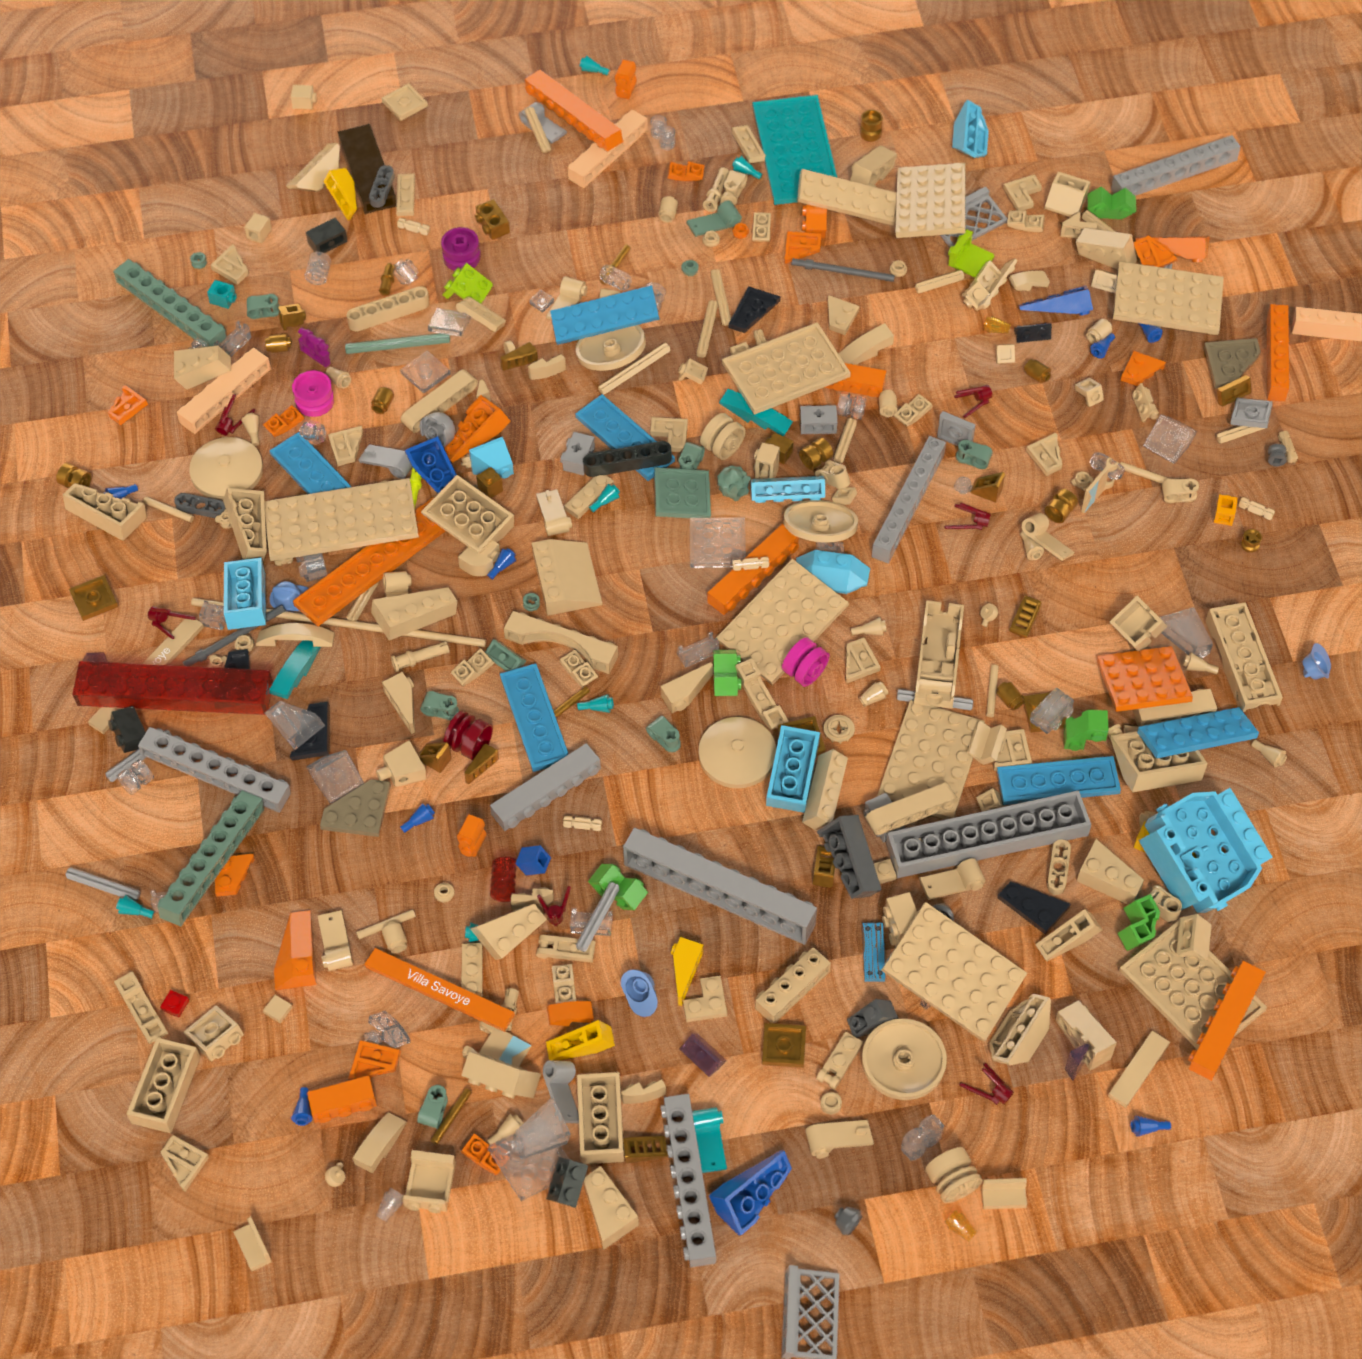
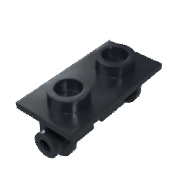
M1052 323L1017 326V328H1014V333L1017 335L1016 343L1051 340Z

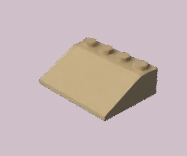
M458 475L421 511V514L477 554L483 552L493 540L498 542L503 539L514 527V515Z
M554 539L532 542L533 558L547 616L602 605L587 543Z
M1137 731L1111 735V742L1123 779L1132 792L1202 781L1208 763L1199 750L1156 759Z

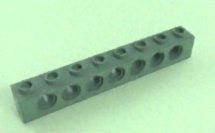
M128 259L113 271L118 284L202 346H220L227 340L226 330L223 325L217 324L209 315L203 314L197 306L191 305L186 298L177 295L175 290L169 289L161 280L154 278L149 271L143 270L138 263Z
M243 790L238 796L233 798L231 806L223 812L218 824L212 827L210 835L202 841L197 853L191 856L189 864L181 870L175 883L173 882L170 885L168 893L159 900L157 908L161 919L180 927L183 925L263 813L262 798Z

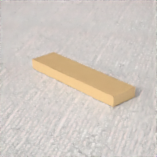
M1152 1031L1116 1082L1108 1097L1126 1108L1169 1046L1170 1041Z

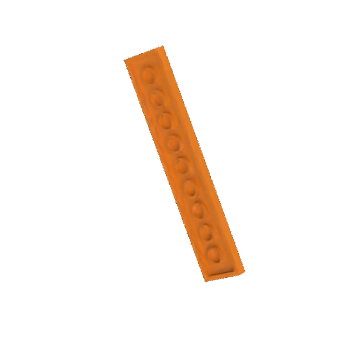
M432 497L415 510L418 538L366 546L294 599V606L319 627L383 579V573L392 572L445 532L444 529L421 514V511L435 497Z

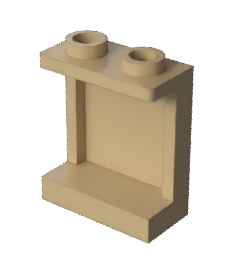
M412 1150V1164L406 1194L403 1195L404 1207L414 1211L428 1209L432 1213L447 1212L456 1167L455 1156Z

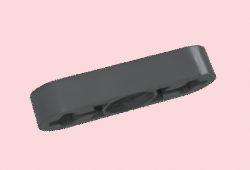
M385 165L378 170L369 194L370 204L373 207H382L386 202L394 180V170L391 166ZM381 184L386 185L385 188H378Z
M180 493L174 499L176 508L186 513L215 518L226 510L224 502L217 499L187 493ZM204 503L205 507L198 509L196 505Z

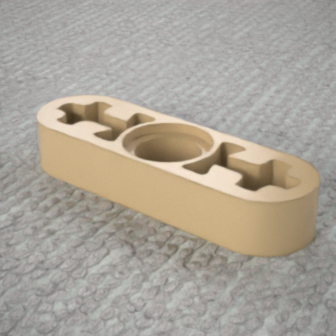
M1063 839L1054 842L1051 853L1047 889L1053 895L1062 894L1067 882L1071 845ZM1059 847H1063L1064 850L1062 857H1058ZM1056 863H1060L1064 866L1065 869L1063 871H1057L1054 869L1053 865ZM1056 877H1060L1058 888L1054 885Z

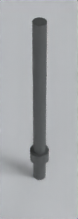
M792 259V265L805 267L808 270L813 268L894 282L895 275L819 263L814 262L812 259Z
M280 605L266 614V622L285 612L283 606ZM259 626L241 628L208 648L200 649L195 652L194 656L183 661L185 668L187 669L199 661L206 660L207 656Z

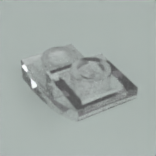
M382 1011L369 1015L368 1023L376 1027L377 1030L382 1031L381 1039L388 1043L389 1046L399 1048L410 1043L411 1039L404 1028L389 1013Z

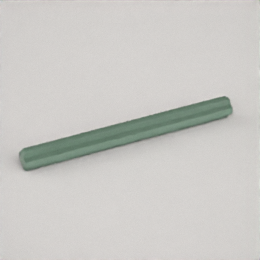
M447 332L345 344V350L347 354L442 344L450 342V335Z

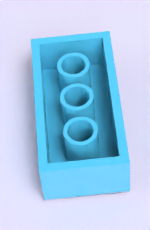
M262 558L224 562V617L228 630L266 625V582Z
M781 725L766 797V806L805 813L819 746L820 732Z

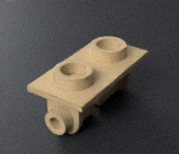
M1140 383L1132 393V397L1142 422H1145L1147 418L1156 419L1159 412L1155 404H1151L1153 399L1150 390Z

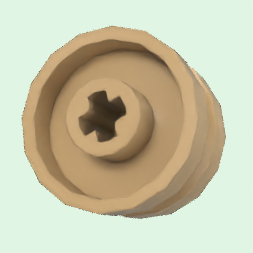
M720 413L705 427L700 438V444L708 451H712L719 459L726 460L742 444L746 429L738 422H733V419L727 414Z

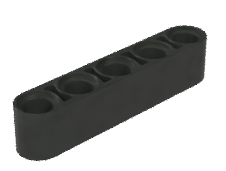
M659 441L589 453L583 458L584 472L589 477H597L599 475L666 465L672 461L671 445L666 441Z

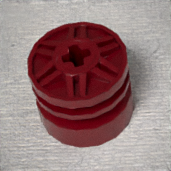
M461 710L450 721L443 743L447 742L450 749L455 752L461 751V755L473 760L483 745H489L493 734V725L481 719L476 720L475 716Z

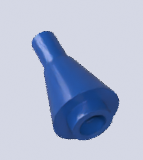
M1138 323L1142 327L1149 343H1154L1161 339L1162 329L1154 325Z
M1110 333L1106 338L1092 344L1090 347L1092 355L1099 359L1104 358L1110 343L1115 339V335Z
M134 484L128 487L105 488L103 494L110 493L113 494V497L122 499L127 494L138 491V487Z
M508 548L506 550L502 549L494 567L487 576L493 580L500 571L516 562L515 553Z
M422 803L410 817V820L400 826V828L406 833L412 827L434 819L432 815L435 812L429 804L425 806Z
M306 1087L300 1088L299 1100L291 1117V1120L299 1126H305L312 1121L307 1094L308 1088Z
M1137 1115L1131 1121V1131L1136 1137L1158 1130L1171 1129L1170 1121H1157Z

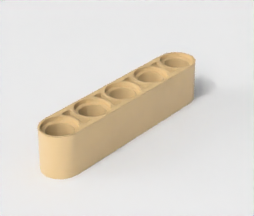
M419 286L352 308L347 312L349 328L357 332L426 309L430 304L428 290L423 286Z
M460 370L405 411L401 416V422L412 432H419L420 421L425 416L435 412L444 413L477 387L478 381L466 370Z
M942 783L874 809L866 815L865 819L875 835H881L949 809L958 802V798L948 783Z

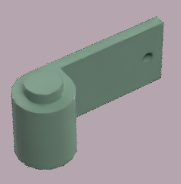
M725 201L719 205L717 213L690 219L686 223L696 237L704 235L707 231H719L734 227L737 223L741 222L742 216L732 201Z

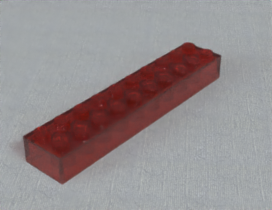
M79 661L72 696L77 706L112 708L134 706L135 709L268 715L271 699L269 689L273 684L270 670Z

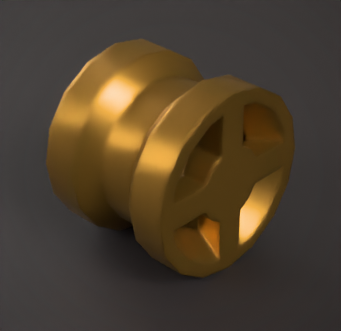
M1255 529L1245 531L1241 541L1242 549L1250 553L1256 552L1262 540L1261 533Z

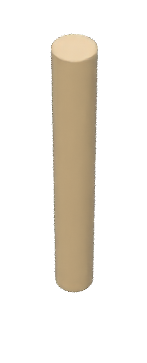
M1121 462L1119 466L1121 470L1159 483L1170 479Z
M145 497L143 500L144 504L188 522L194 520L193 515L149 497Z
M991 665L987 717H994L998 665Z
M412 909L360 930L356 934L360 940L382 931L389 922L402 923L416 917Z

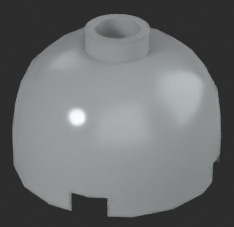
M431 413L420 421L421 435H425L427 441L438 436L442 446L446 447L455 437V425L445 413Z

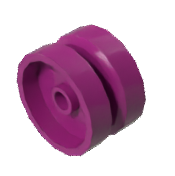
M458 227L447 231L443 235L441 240L444 264L449 269L455 271L457 267L462 268L466 263L473 268L477 266L481 255L479 239L473 230Z

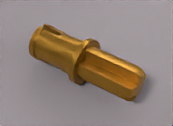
M391 263L385 266L384 274L381 276L379 293L382 295H389L391 285L394 283L393 276L396 267Z

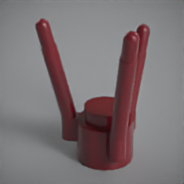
M984 385L956 391L957 395L954 398L974 395L977 401H981V403L963 415V418H966L983 405L988 404V399L992 398L993 394L990 386Z
M235 394L232 395L228 406L224 407L220 420L215 427V430L224 436H227L228 433L233 434L242 424V419H240L233 426V421L227 417L235 400ZM252 409V410H251L250 412H248L247 414H249V413H254V412H255V409Z
M960 503V505L955 504L956 508L974 514V522L977 525H946L944 528L982 530L983 527H988L991 513L981 511L964 503Z
M152 606L147 615L148 619L152 621V626L160 629L171 639L175 637L160 625V623L167 620L168 616L196 620L195 616L171 612L170 609Z
M570 886L566 889L561 906L552 905L547 907L541 895H537L544 913L547 914L549 923L555 927L563 921V913L566 911V904L571 890Z
M987 1063L983 1064L985 1068H982V1071L996 1085L992 1091L994 1097L962 1082L959 1084L960 1087L991 1100L996 1105L999 1102L1004 1105L1014 1093Z

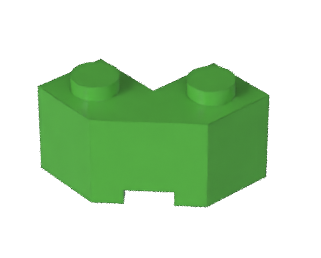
M1101 186L1088 193V210L1098 218L1124 219L1136 212V196L1127 188L1111 195Z
M736 649L713 650L714 695L738 696V690H741V678L737 677L735 665L741 663L740 655H737Z
M1086 710L1078 718H1067L1064 725V749L1072 751L1084 750L1086 740L1095 742L1106 741L1108 735V711Z
M601 864L589 879L590 885L600 896H603L609 883L618 884L619 891L614 899L617 901V906L623 910H635L648 893L643 887L642 881L637 878H625L620 873L619 867L614 864Z
M1149 894L1123 908L1132 924L1118 932L1127 951L1143 945L1155 937V926L1160 916V910L1152 895Z

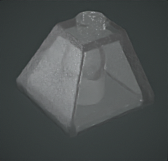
M1160 414L1143 446L1175 464L1190 446L1197 431L1180 421Z
M347 750L324 756L307 766L314 782L329 803H333L364 784Z

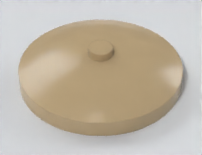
M636 325L579 339L576 345V354L579 362L588 369L597 371L612 370L625 366L635 360L643 352L646 338L642 328Z
M224 437L212 440L200 447L191 459L189 472L193 485L200 493L212 499L224 500L227 488L252 490L262 477L263 462L259 451L250 442L235 437Z
M808 500L795 503L786 509L784 513V526L790 533L805 540L837 542L848 539L856 533L858 517L851 509L841 504L824 500Z
M743 717L726 718L710 726L700 740V765L711 780L729 788L751 787L763 781L772 771L776 754V743L768 729L757 721Z
M894 1019L879 1025L868 1036L862 1053L863 1070L871 1085L882 1094L899 1100L918 1099L932 1092L941 1082L947 1063L946 1050L940 1037L927 1025L911 1019Z

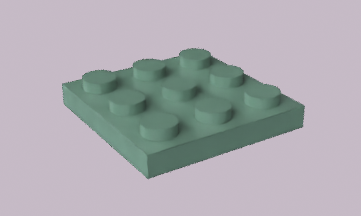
M655 467V516L710 520L709 471Z

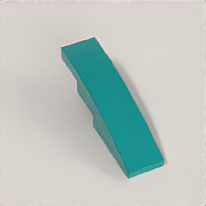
M727 389L719 401L722 406L747 423L751 420L764 430L770 428L781 436L786 434L793 423L792 420L772 408L754 415L741 393Z
M302 640L275 678L269 689L270 694L288 699L293 688H297L302 677L307 675L321 647H313L312 641Z

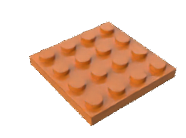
M1172 646L1097 656L1099 669L1116 712L1192 702L1193 695Z

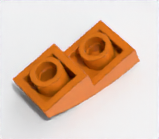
M688 161L687 166L670 162L667 179L678 181L702 180L704 165Z
M291 405L280 416L277 413L273 415L263 426L274 437H277L294 428L305 418Z
M591 1001L561 1002L548 1005L547 1007L549 1025L569 1026L571 1022L591 1023L594 1019Z
M475 1133L460 1151L476 1164L496 1176L509 1160L508 1156L494 1145L490 1146Z

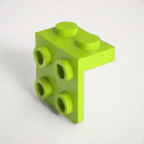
M967 229L963 235L958 237L955 246H951L949 249L948 265L976 277L986 262L993 261L994 254L971 244L973 232Z
M466 263L462 268L457 267L453 272L452 276L454 278L445 284L444 288L446 290L443 296L449 299L456 293L462 299L471 297L481 304L493 284Z

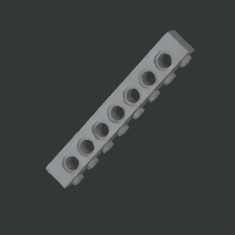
M1231 135L1123 172L1113 177L1111 191L1115 194L1127 188L1136 196L1237 161L1241 146Z
M931 436L928 437L873 544L872 558L888 564L891 561L945 455V441Z
M149 727L138 745L140 754L233 794L239 795L243 790L263 799L264 807L279 813L291 794L290 787L286 781L282 779L276 780L265 772L253 770L248 765H240L233 759L221 757L212 750H204L195 743L185 742L179 736L168 735L159 728ZM231 774H237L234 777H229ZM249 781H254L252 784H246ZM268 788L272 789V790H270V791H268V792L264 791L265 789H268Z
M689 1094L664 1097V1105H661L662 1118L667 1120V1125H664L665 1138H670V1145H667L668 1157H673L674 1165H670L671 1177L676 1178L677 1185H673L675 1199L679 1198L680 1206H677L678 1219L683 1220L680 1233L681 1239H686L687 1247H683L685 1261L689 1260L690 1267L716 1264V1253ZM681 1117L683 1120L681 1122H674L672 1119ZM685 1137L686 1140L684 1142H678L676 1141V1138ZM685 1156L690 1160L688 1162H681L679 1158ZM684 1177H691L693 1179L689 1183L682 1181ZM688 1197L696 1199L694 1203H688L685 1200ZM696 1217L700 1221L692 1224L689 1222V1219ZM695 1238H700L703 1240V1242L699 1245H696L692 1242V1240Z

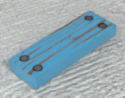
M863 923L864 982H885V973L881 971L885 964L883 923Z

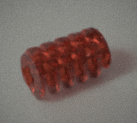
M503 856L492 861L490 896L496 901L511 902V896L515 893V872L517 868L515 866L516 859L513 857Z

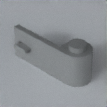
M534 102L528 106L534 108L546 138L550 143L558 141L567 134L566 130L545 117V108L541 103ZM524 109L519 112L520 120L532 130Z
M370 444L358 460L360 463L386 467L399 479H404L412 469L405 451Z
M549 1060L543 1066V1077L559 1123H579V1114L568 1085L576 1074L575 1066L571 1061Z

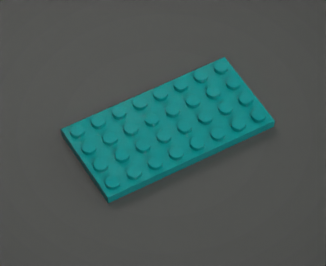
M818 95L752 102L761 148L765 154L764 162L774 205L797 202L800 172L802 169L838 178Z

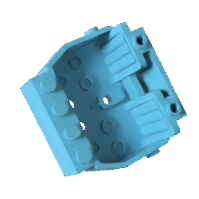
M1231 788L1218 795L1216 791L1191 793L1169 807L1167 803L1156 809L1157 814L1147 819L1144 826L1149 835L1139 840L1170 894L1181 901V910L1193 905L1197 913H1206L1215 908L1219 911L1228 906L1227 901L1252 886L1262 870L1261 864L1273 858ZM1211 829L1215 831V836L1211 834ZM1222 847L1225 848V850H1226L1225 853L1222 852V850H1221ZM1193 852L1196 853L1197 858L1192 856Z

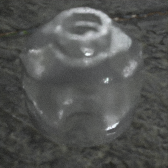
M401 259L394 265L396 268L393 274L401 284L409 285L418 278L419 270L411 260L403 261Z
M307 420L299 429L300 437L312 445L321 444L327 436L325 426L316 421Z

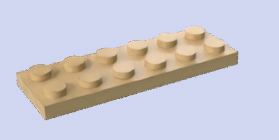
M805 169L801 170L797 202L895 225L896 192Z

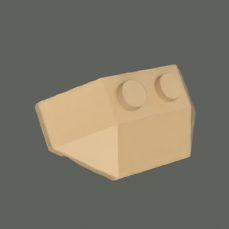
M338 143L327 144L286 185L287 188L316 192L324 187L325 183L323 181L329 170L338 169L340 145Z
M1032 994L1028 997L1029 999L1021 1002L1009 1011L989 1043L993 1061L1007 1065L1029 1062L1049 1030L1051 999L1049 997Z

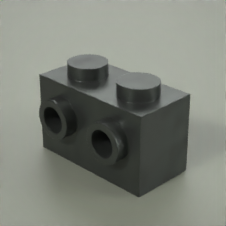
M336 218L305 232L307 243L317 256L348 242L346 230Z
M134 706L112 711L108 725L110 730L114 731L116 735L117 746H121L123 753L139 749L138 745L146 732Z
M558 1157L546 1199L576 1208L588 1165Z

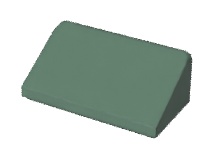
M496 639L492 640L485 651L495 664L506 672L521 668L527 661Z

